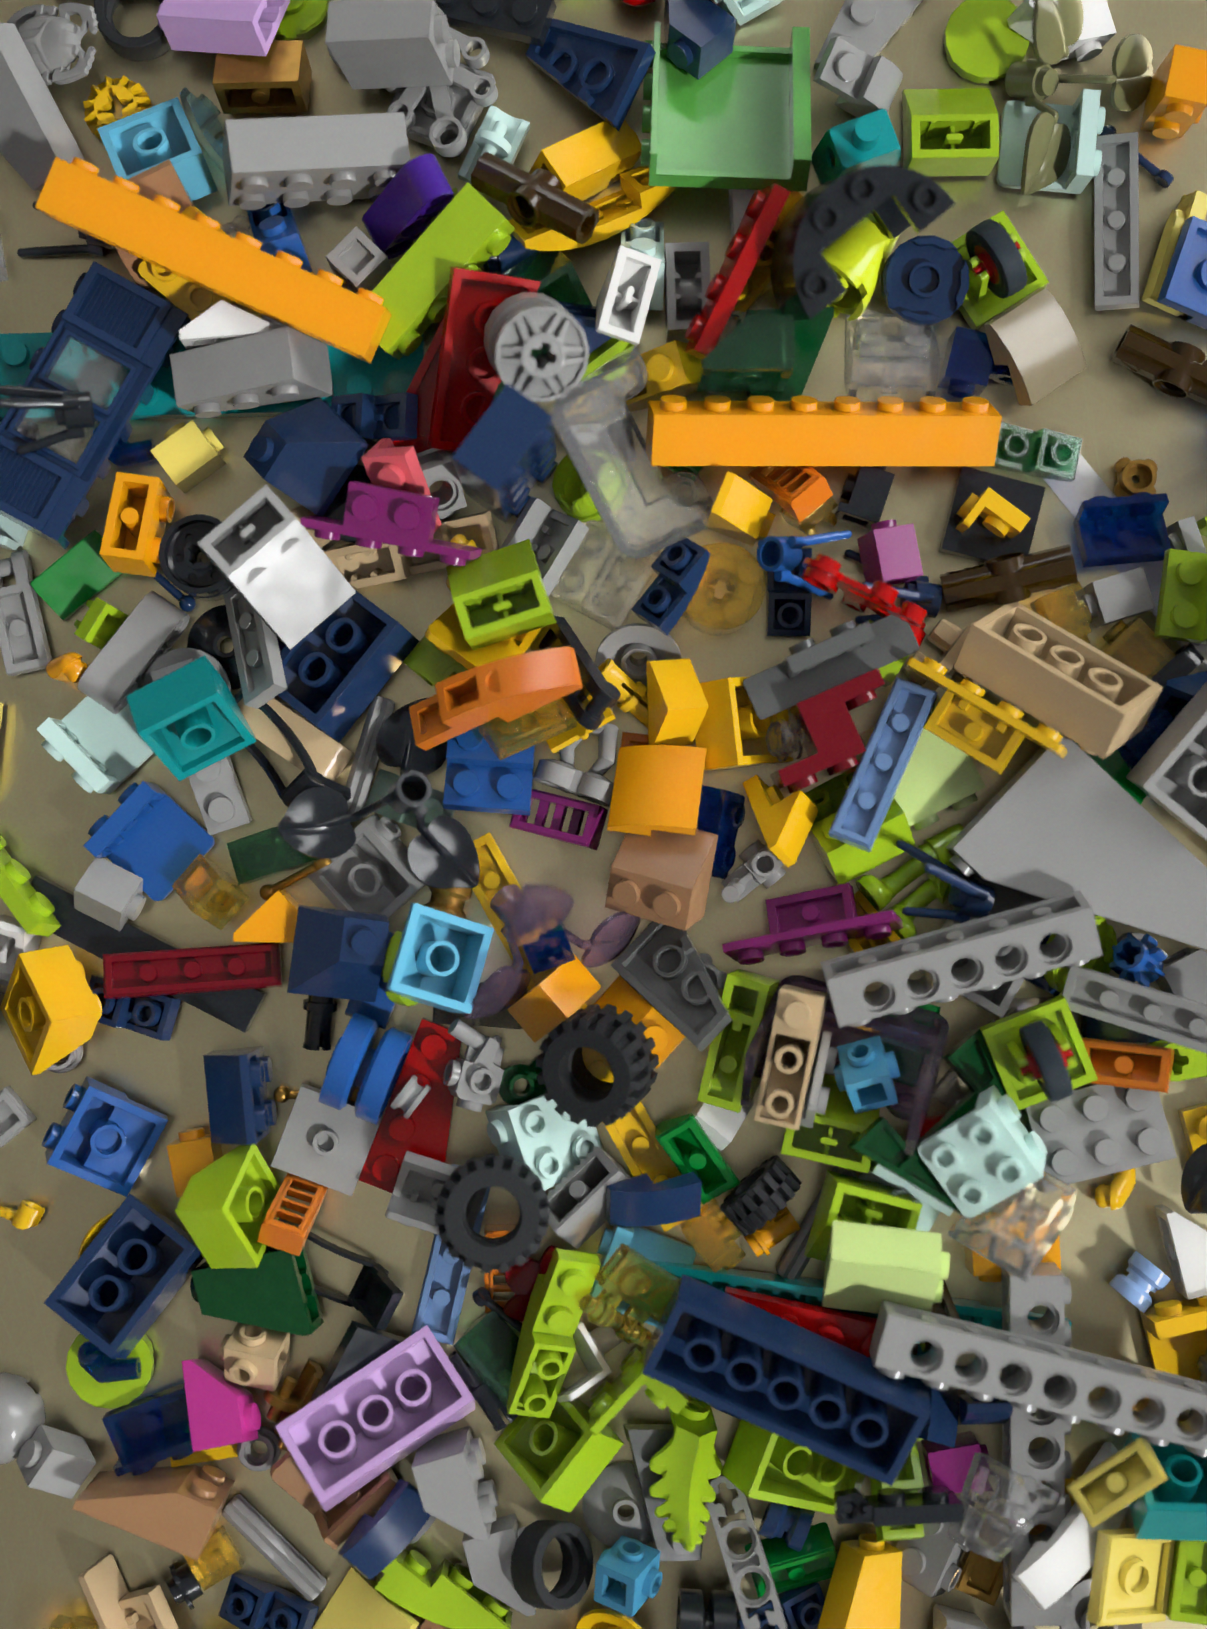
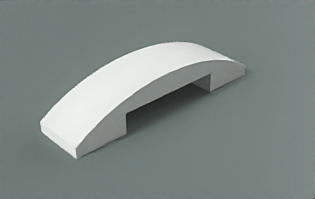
M1111 1442L1103 1444L1083 1475L1118 1452ZM1075 1502L1049 1541H1036L1012 1576L1039 1609L1045 1610L1055 1603L1094 1564L1098 1530L1118 1529L1130 1505H1127L1092 1528Z

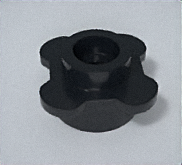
M188 1563L178 1569L172 1564L169 1566L172 1578L167 1580L166 1584L177 1605L186 1601L189 1609L192 1610L195 1608L193 1601L204 1594Z

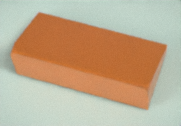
M1082 1038L1098 1080L1090 1083L1168 1093L1175 1052L1172 1048Z

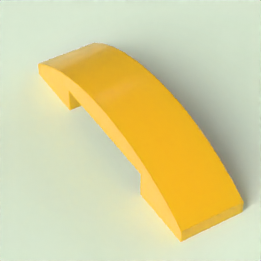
M639 166L620 174L622 190L588 203L599 209V222L595 226L592 237L583 245L539 222L533 227H524L513 218L508 220L515 228L511 234L526 249L537 251H564L592 245L630 227V224L639 222L656 209L676 187L649 186V167Z

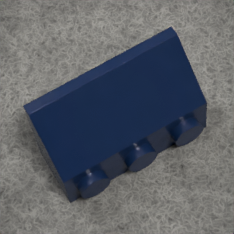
M356 591L350 599L290 650L285 646L280 652L287 689L278 696L316 727L340 742L419 640L399 622Z
M129 1194L49 1295L44 1304L109 1358L126 1359L189 1278L191 1271L200 1264L204 1256L186 1231L134 1195Z

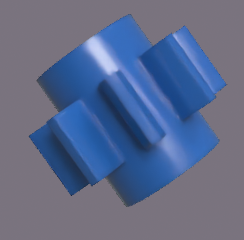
M1128 933L1126 939L1112 946L1114 961L1108 965L1109 968L1120 974L1119 978L1134 983L1137 981L1140 985L1150 987V983L1159 977H1164L1163 960L1168 958V954L1157 947L1158 941L1146 933L1140 941L1134 935Z

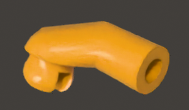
M68 652L50 660L46 666V673L50 678L61 682L78 683L88 665L82 661L83 657L80 654Z

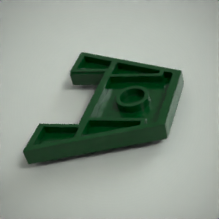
M980 1028L972 1029L942 1057L969 1088L970 1092L911 1148L889 1122L880 1116L848 1145L849 1148L963 1216L920 1157L918 1148L923 1140L975 1110L979 1094L991 1086L995 1085L1002 1096L1007 1095Z

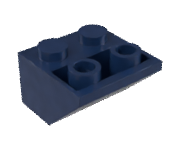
M263 1046L211 1051L203 1055L211 1143L257 1144L271 1132V1126L276 1125L277 1122L276 1104L274 1099L268 1100L267 1082H272L273 1078L270 1056H264Z

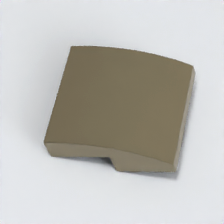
M1046 287L1038 288L984 324L994 364L1008 365L1019 405H1034L1087 368L1079 341L1068 318Z

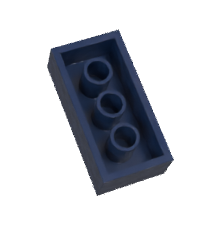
M507 383L452 456L465 494L505 524L512 515L516 518L520 516L531 498L528 495L537 481L544 484L558 465L554 461L557 454L553 417Z

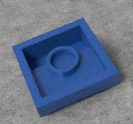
M1192 216L1184 221L1157 302L1187 314V322L1206 330L1207 221Z
M526 715L510 722L490 720L448 740L443 808L448 810L530 816L537 723L529 722V717Z
M86 1076L81 1086L74 1083L69 1089L63 1103V1108L68 1109L61 1124L53 1122L43 1138L42 1146L47 1148L45 1151L46 1162L53 1167L127 1197L168 1122L167 1115L127 1098L126 1093Z

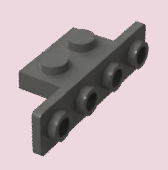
M889 615L871 624L866 622L859 626H856L854 620H850L829 630L832 638L818 644L815 643L813 638H809L790 647L791 656L786 657L782 663L743 681V686L757 718L760 720L766 719L830 688L917 652L919 645L910 624L893 615Z

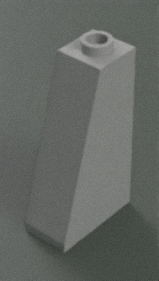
M0 23V153L27 184L36 191L43 189L55 157L69 163L72 162L73 157L86 160L15 24Z

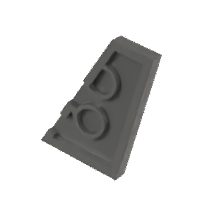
M652 921L611 964L633 988L701 1052L732 1021L687 931Z
M623 1424L626 1439L631 1448L635 1476L639 1481L644 1502L643 1509L652 1546L660 1551V1562L701 1561L702 1544H696L695 1550L692 1552L686 1551L680 1543L671 1540V1537L675 1534L674 1532H665L662 1529L663 1523L668 1518H657L654 1512L655 1508L666 1500L652 1497L649 1492L650 1486L662 1478V1475L650 1470V1460L672 1438L674 1433L673 1424Z

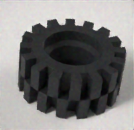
M772 1156L769 1160L762 1162L759 1167L753 1169L748 1177L745 1176L740 1181L741 1183L732 1189L731 1194L723 1200L724 1203L721 1204L720 1210L744 1236L751 1235L757 1228H762L766 1221H771L776 1216V1213L787 1205L786 1202L793 1199L796 1195L795 1192L800 1189L802 1182L779 1156Z

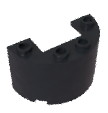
M891 165L862 168L813 188L789 210L774 240L775 246L772 267H770V277L776 303L785 320L790 322L812 319L847 291L820 252L870 212L888 238L894 239L911 225L916 233L921 232L955 205L954 200L940 185L929 177L909 168Z

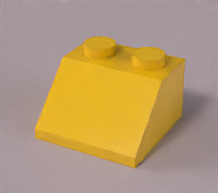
M727 677L700 683L709 705L695 737L696 747L707 748L704 771L794 761L788 709L766 719H758L743 686V681L749 677Z
M69 945L18 954L0 1009L31 1075H37L92 1038L98 1020L102 1016V1005L99 997L92 993L85 979L84 967L80 961H76Z

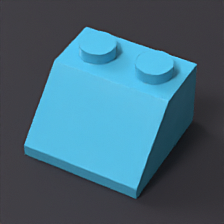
M178 97L97 128L117 176L127 180L170 159L192 201L218 191Z
M411 903L387 990L412 1001L451 1013L471 1014L494 928L417 903Z

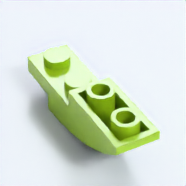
M555 1248L546 1274L538 1273L525 1313L514 1359L507 1402L508 1414L550 1418L577 1349L573 1338L601 1266L597 1254Z
M404 1549L378 1574L374 1589L397 1605L433 1623L451 1629H511L513 1612L510 1611V1606L474 1586L470 1570L459 1563L454 1566L445 1558L434 1572L430 1569L431 1564L421 1553L416 1550L409 1552L407 1549Z

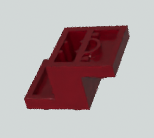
M878 668L803 700L788 710L808 757L770 774L774 785L778 789L787 786L791 794L819 782L815 775L819 771L826 769L828 775L831 776L859 764L856 755L865 752L866 749L849 711L877 698L875 690L885 684Z

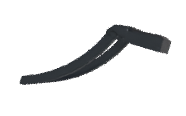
M242 689L233 696L237 704L243 698ZM267 703L261 706L259 709L284 734L305 767L285 787L274 767L253 743L245 747L263 768L285 806L289 808L292 801L300 793L318 786L329 787L338 791L348 802L351 799V789L318 773L310 755L286 722Z
M281 1218L278 1219V1221H281V1222H284V1223H287V1224H290V1225H293V1226H296V1227H299V1226H300V1225H298V1224L292 1223V1222H290V1221H287V1220H284V1219H281ZM310 1231L307 1237L308 1240L339 1256L363 1264V1268L348 1297L329 1291L314 1284L315 1293L334 1302L354 1307L363 1314L375 1330H386L403 1295V1292L388 1277L389 1271L371 1258L339 1247Z

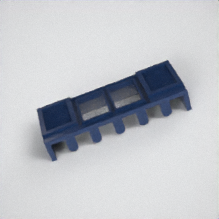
M93 261L88 272L82 273L73 289L74 296L67 308L61 310L55 317L51 327L53 335L46 347H40L34 353L29 366L31 372L23 385H17L18 387L60 391H90L95 427L84 428L85 438L68 439L37 451L19 455L16 451L19 446L66 430V425L57 426L54 409L9 408L0 423V515L65 550L70 543L64 536L75 514L83 517L87 512L90 503L86 499V495L97 477L102 480L107 477L111 469V464L107 460L118 440L125 443L129 439L133 430L129 422L139 403L147 405L151 401L154 394L151 383L161 365L166 368L171 366L170 354L175 353L172 346L179 336V330L191 322L186 312ZM10 396L9 398H27V397Z

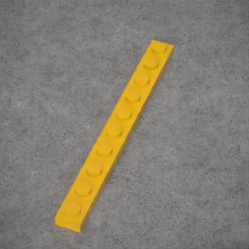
M488 832L473 841L478 855L480 872L478 885L472 888L525 985L528 990H531L561 965L563 960L491 832ZM585 1002L579 1009L585 1010L588 1007L587 1003ZM582 1047V1057L588 1071L599 1080L613 1083V1070L608 1060L600 1052L592 1048ZM642 1101L624 1118H619L614 1124L605 1126L633 1177L646 1173L653 1183H658L682 1175L655 1138L656 1126ZM684 1221L662 1224L661 1227L666 1232Z

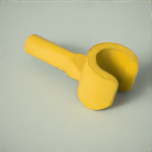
M22 1200L17 1210L0 1206V1217L10 1220L14 1227L21 1230L36 1227L45 1212L43 1206L30 1200Z

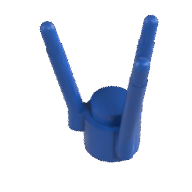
M844 530L802 537L768 536L760 539L758 542L757 560L760 567L765 571L774 572L775 581L788 582L817 596L831 600L834 594L809 584L801 577L792 574L791 571L802 560L803 546L849 539L852 536V532Z

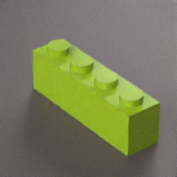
M468 182L372 291L384 298L382 306L386 307L392 314L379 346L398 360L403 355L408 356L412 354L423 340L422 334L432 323H438L443 319L451 267L482 272L480 268L491 256L496 257L501 254L511 241L510 234L515 228Z

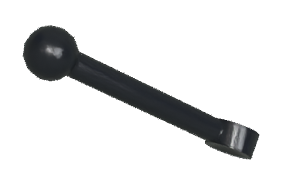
M480 1287L473 1292V1300L478 1306L483 1307L486 1305L521 1333L523 1323L507 1316L503 1312V1307L491 1299L490 1292L485 1287Z

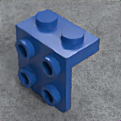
M142 781L138 785L135 782L118 798V802L121 804L110 817L104 815L92 825L88 831L91 838L83 846L96 858H108L113 864L143 878V891L154 901H162L211 850L215 844V839L156 783Z

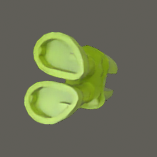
M960 823L952 825L939 834L925 839L924 844L919 845L918 849L958 871L949 861L952 856L949 854L946 846L964 827ZM914 857L883 878L878 879L869 874L863 875L856 880V885L860 892L877 912H880L900 891L918 877L927 873L928 880L902 901L888 909L893 910L902 919L903 928L894 930L901 940L917 935L916 926L913 923L916 916H906L902 913V909L904 907L926 908L935 899L943 905L952 887L951 884L925 871V864Z

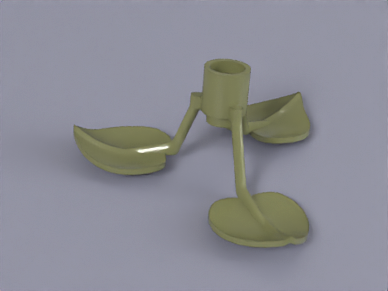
M1034 0L1032 41L1037 59L1029 58L1027 62L1016 61L1009 67L1006 74L1005 88L1008 95L1013 98L1025 99L1026 107H1034L1041 111L1033 119L1026 138L1020 194L1030 195L1054 183L1063 174L1068 164L1071 149L1069 128L1065 124L1058 123L1059 114L1057 111L1040 101L1053 95L1058 87V83H1112L1111 105L1116 110L1124 112L1138 108L1149 94L1153 76V53L1148 39L1141 34H1130L1121 39L1112 58V75L1058 74L1055 69H1052L1050 65L1057 64L1061 59L1068 57V46L1076 43L1082 34L1084 23L1082 0Z

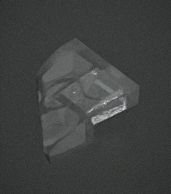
M975 1452L959 1498L963 1503L964 1520L962 1522H952L946 1537L979 1555L995 1561H1002L1013 1549L1016 1538L1020 1535H1026L1034 1526L1033 1516L1045 1504L1053 1506L1057 1502L1060 1493L1030 1475L1015 1472L987 1454Z

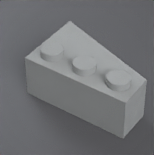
M288 326L170 354L176 406L195 413L197 418L217 417L221 415V411L252 409L258 406L334 396L327 345Z

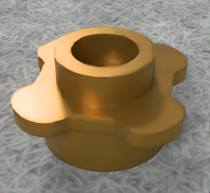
M1123 457L1115 463L1114 469L1118 473L1113 493L1116 498L1125 500L1128 497H1138L1142 501L1147 502L1155 497L1156 489L1154 485L1157 479L1156 472L1158 467L1153 460L1137 459L1131 461L1129 458ZM1132 476H1137L1139 482L1133 483Z

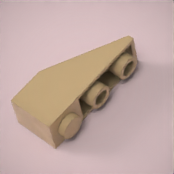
M786 984L780 988L754 1121L799 1130L821 1034L828 993Z

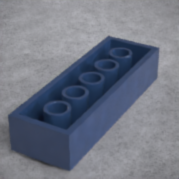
M682 1274L646 1349L642 1374L890 1486L894 1483L931 1415L929 1386L922 1381L906 1374L902 1379L884 1375L878 1370V1367L874 1366L871 1358L685 1274Z

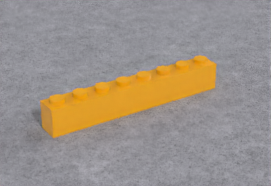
M55 157L35 208L48 217L371 364L392 316L386 307L382 306L384 298L361 287H359L357 294L341 287L343 283L341 278L322 269H318L316 275L301 269L303 263L301 260L286 252L278 250L274 257L260 250L262 245L260 241L237 231L235 238L219 231L221 228L220 223L205 215L196 213L194 219L180 214L178 212L181 206L161 195L155 194L153 201L138 194L139 186L115 175L113 181L110 182L99 177L97 174L100 169L80 158L73 157L72 162L69 163Z
M665 395L660 398V401H648L646 454L651 466H995L1002 416L987 399L975 396L964 397L962 402H946L945 399L935 396L922 397L920 402H904L903 399L894 396L878 397L877 402H861L859 398L852 396H838L834 398V401H818L811 396H794L791 398V401H774L773 398L768 396L754 395L748 397V401H731L726 396L709 395L704 397V401H687L683 396Z

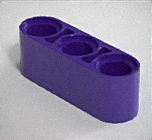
M424 154L407 162L362 217V222L372 242L388 257V260L406 253L454 198V193L435 155Z

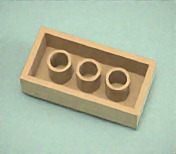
M1018 602L1006 604L974 622L969 629L954 665V669L966 675L967 679L980 687H986L1002 697L1004 702L1027 712L1040 720L1042 724L1075 741L1086 753L1098 755L1103 759L1142 731L1163 689L1161 685Z

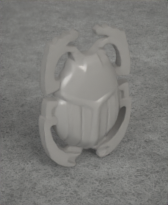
M73 2L59 4L58 8L37 4L19 10L7 21V23L15 24L47 86L52 85V81L55 84L64 85L88 76L89 70L92 68V62L95 60L96 50L90 46L85 53L81 47V39L87 33L88 28L94 35L98 31L97 14L94 13V7ZM80 15L82 25L78 26L71 22L70 16ZM79 58L76 66L70 70L71 63Z

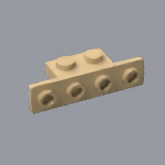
M112 1554L103 1556L79 1575L78 1580L99 1629H179L160 1584L129 1592Z

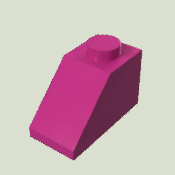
M206 1358L182 1361L193 1452L259 1439L257 1430L261 1427V1413L257 1403L253 1401V1394L240 1384L224 1381V1372Z

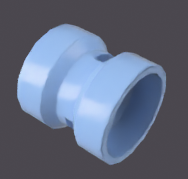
M1135 1251L1128 1259L1126 1271L1129 1274L1127 1276L1116 1274L1109 1285L1145 1313L1152 1305V1297L1149 1295L1150 1291L1155 1293L1157 1290H1164L1171 1279L1139 1252Z

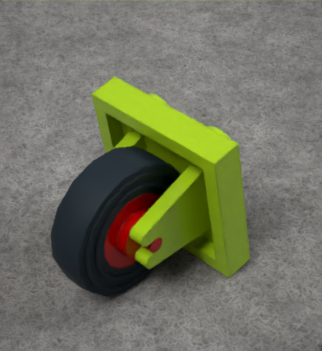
M1004 210L974 226L967 233L951 242L958 249L957 251L961 254L962 258L965 259L969 268V289L963 304L958 309L973 332L1038 288H1044L1049 283Z
M1063 995L979 1027L1005 1091L1019 1110L1047 1099L1050 1102H1057L1073 1095V1089L1098 1080L1067 1000Z

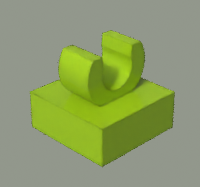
M96 597L94 601L88 600L85 604L89 607V610L83 620L79 621L76 619L74 623L76 631L74 634L102 650L129 615Z

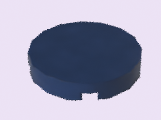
M935 235L916 236L900 244L887 258L881 274V293L888 309L900 320L915 326L934 325L949 318L963 304L969 289V268L965 259L957 251L958 249L950 241Z

